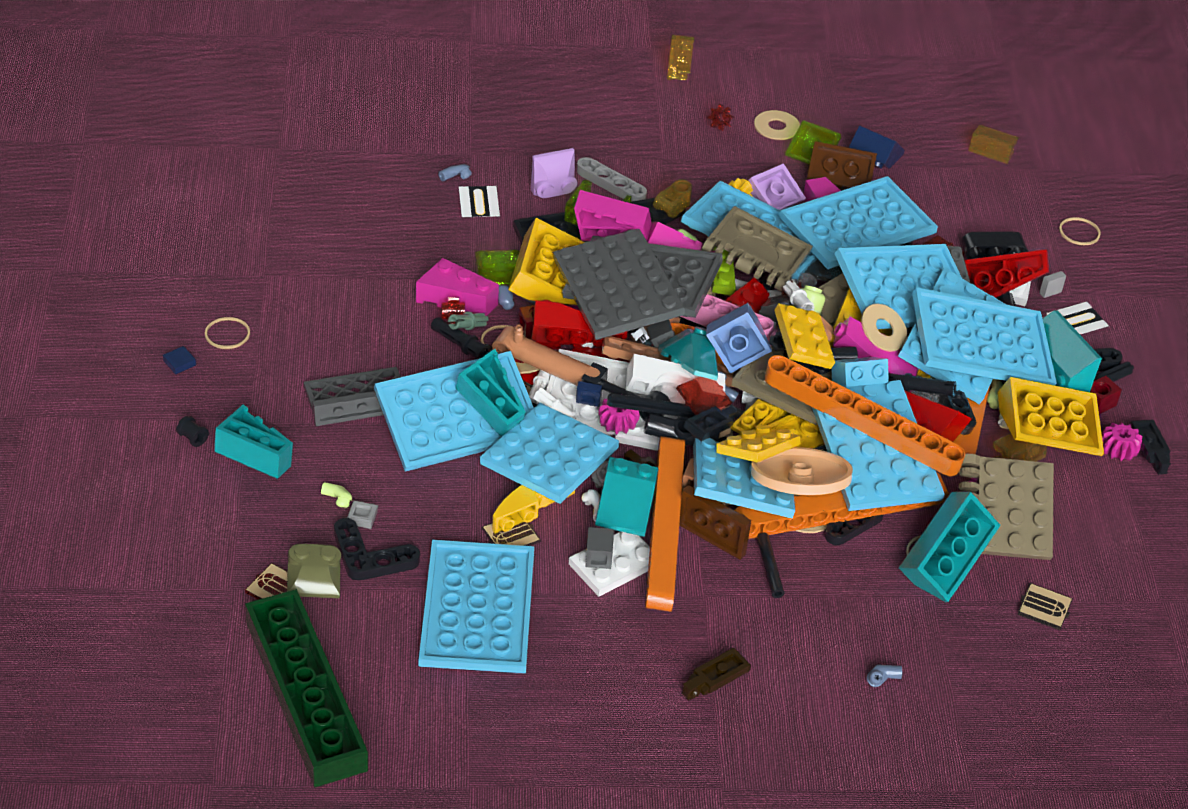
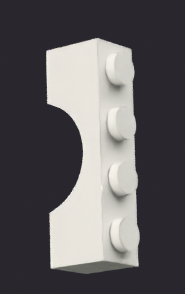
M634 354L627 366L626 391L649 396L650 392L657 386L673 385L685 391L695 406L711 407L721 404L725 398V374L718 373L716 381L693 375L683 369L681 364Z

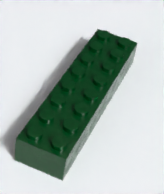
M297 589L245 603L248 629L314 788L367 772L368 750Z

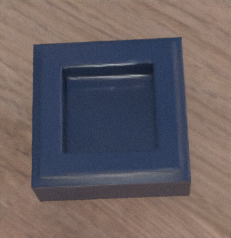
M184 346L163 355V361L175 374L196 366V359Z
M579 381L576 403L600 407L602 385Z

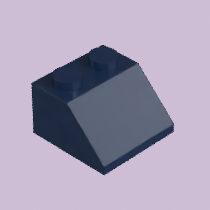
M860 125L849 146L852 149L877 153L875 167L880 169L883 166L890 169L905 152L896 141Z

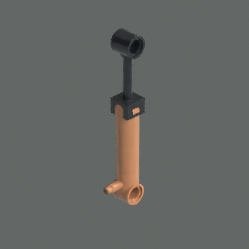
M516 325L515 327L506 326L492 344V348L496 349L498 354L511 351L513 358L576 386L581 381L602 385V390L612 394L642 397L608 382V368L595 362L589 366L524 337L521 325ZM652 391L649 396L645 397L671 402L669 397L660 391ZM639 411L641 418L646 421L649 412Z

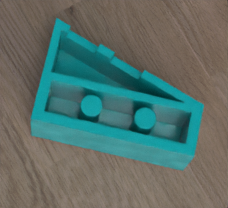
M493 349L459 373L456 389L501 437L524 419L526 412L514 387L511 386L507 378V372L498 359L496 349Z
M244 404L216 427L215 452L277 479L291 467L293 442L275 428L269 429L265 426L263 419L259 416L254 417L248 412V407Z

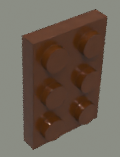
M815 141L807 180L826 177L839 189L842 186L852 188L871 182L877 153Z
M687 485L682 490L679 526L741 560L746 555L752 520L721 502L694 495V488Z

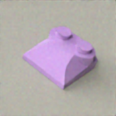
M570 148L532 157L531 191L533 195L541 198H550L569 194L577 187V180L574 177L575 150Z
M784 164L749 179L753 189L750 194L778 210L786 209L806 199Z

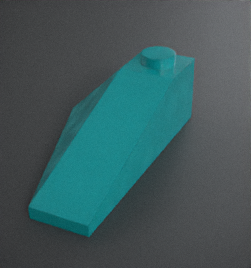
M695 327L694 330L687 328L659 345L658 351L662 356L669 357L671 355L670 361L681 364V367L691 374L716 381L718 379L715 348L706 335L707 329Z

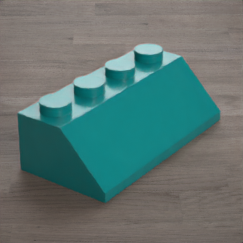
M1054 310L1043 318V323L1057 382L1055 386L1090 392L1102 358L1058 310Z
M951 492L899 566V569L917 587L944 602H949L1001 525L972 492Z

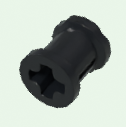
M192 416L182 418L176 427V432L180 436L188 438L193 447H199L204 444L209 436L208 429L203 426L200 427Z

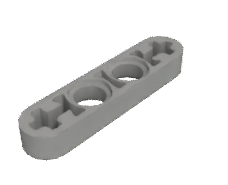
M583 157L578 160L577 173L581 177L628 202L646 199L647 189L643 185L592 158Z

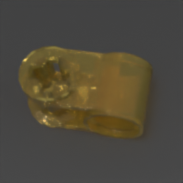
M683 179L675 181L656 196L653 207L657 210L665 211L670 218H675L681 211L690 206L692 184Z

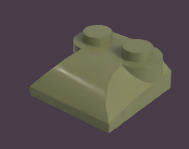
M296 544L288 550L287 592L297 589L300 597L340 598V550L332 545Z

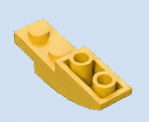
M758 399L733 423L731 430L741 434L742 431L755 429L757 425H769L791 413Z
M523 485L519 486L503 500L493 514V534L497 535L500 532H506L516 526L531 522L538 518L539 508L546 507L555 501Z

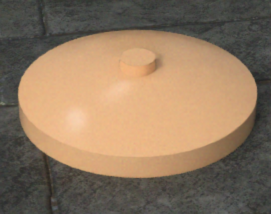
M794 447L760 462L752 461L751 475L758 483L770 489L790 494H829L845 489L852 482L853 468L847 460L833 453L818 449Z

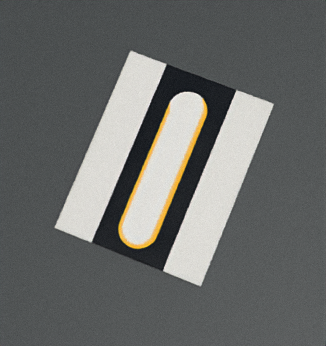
M496 186L459 187L462 217L500 216Z
M1088 302L1058 310L1079 334L1109 326Z

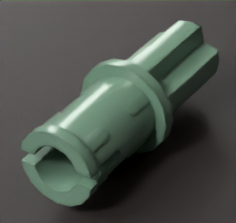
M465 312L461 315L452 314L448 319V322L456 323L449 324L451 329L464 328L466 330H472L474 327H485L487 321H489L488 316H485L484 313L473 314L472 312Z

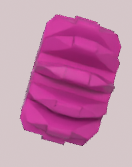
M604 399L598 413L601 426L606 427L607 432L614 430L616 435L619 431L627 434L629 429L634 430L640 417L639 411L609 407L607 405L608 399Z
M1122 422L1119 425L1111 423L1109 427H1105L1102 433L1104 454H1110L1111 459L1116 457L1120 461L1124 458L1130 461L1132 457L1137 456L1141 448L1142 436L1139 435V430L1132 429L1131 424L1126 426Z

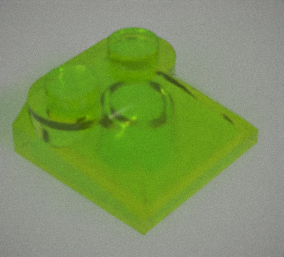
M803 120L785 155L810 164L815 141L838 146L841 134Z
M480 250L475 252L477 274L497 284H510L520 251Z

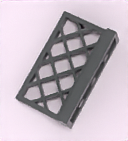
M397 367L303 382L304 390L313 412L315 426L384 415L375 393L374 385L375 383L388 381L384 377L394 376L392 379L400 378ZM365 380H367V381H370V382L367 383V384H364V383H361L360 381H365ZM344 384L346 386L344 388H341L337 385ZM321 388L322 390L318 392L312 389ZM352 388H357V389H360V391L357 393V392L351 391V389H352ZM330 391L337 393L335 396L327 395Z

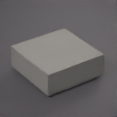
M1060 271L1045 276L1039 294L1046 298L1061 293L1066 275Z
M353 501L347 518L354 520L358 527L371 529L378 513V505Z

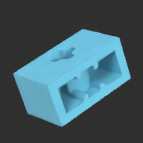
M865 357L835 360V364L832 367V381L844 387L889 383L888 359Z

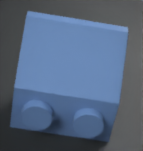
M749 303L707 325L706 335L730 373L772 352L762 325Z

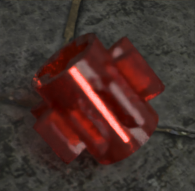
M719 104L717 109L710 108L712 113L707 118L713 121L711 127L715 128L718 125L721 131L724 130V126L731 127L730 121L735 116L730 115V107L724 109L723 105ZM719 114H722V121H720Z
M448 297V302H442V319H449L452 314L461 315L465 313V302H459V297Z

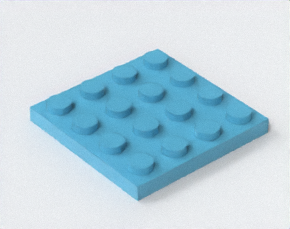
M539 403L524 417L520 424L509 430L480 456V464L561 504L619 448V440Z
M695 438L693 444L694 495L793 518L795 513L794 494L776 491L761 485L751 475L752 461L716 453L717 443L719 442L711 438L704 441Z

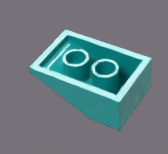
M609 457L595 526L644 537L658 467L627 461L623 458Z

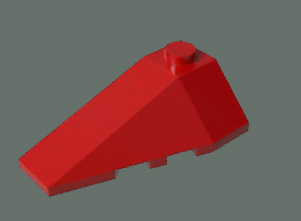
M1047 249L964 260L970 283L995 298L1049 273Z
M535 300L531 340L551 349H561V345L573 344L574 348H582V345L586 343H593L597 347L602 346L603 338L595 340L581 311L550 300ZM628 331L612 335V337L626 340Z

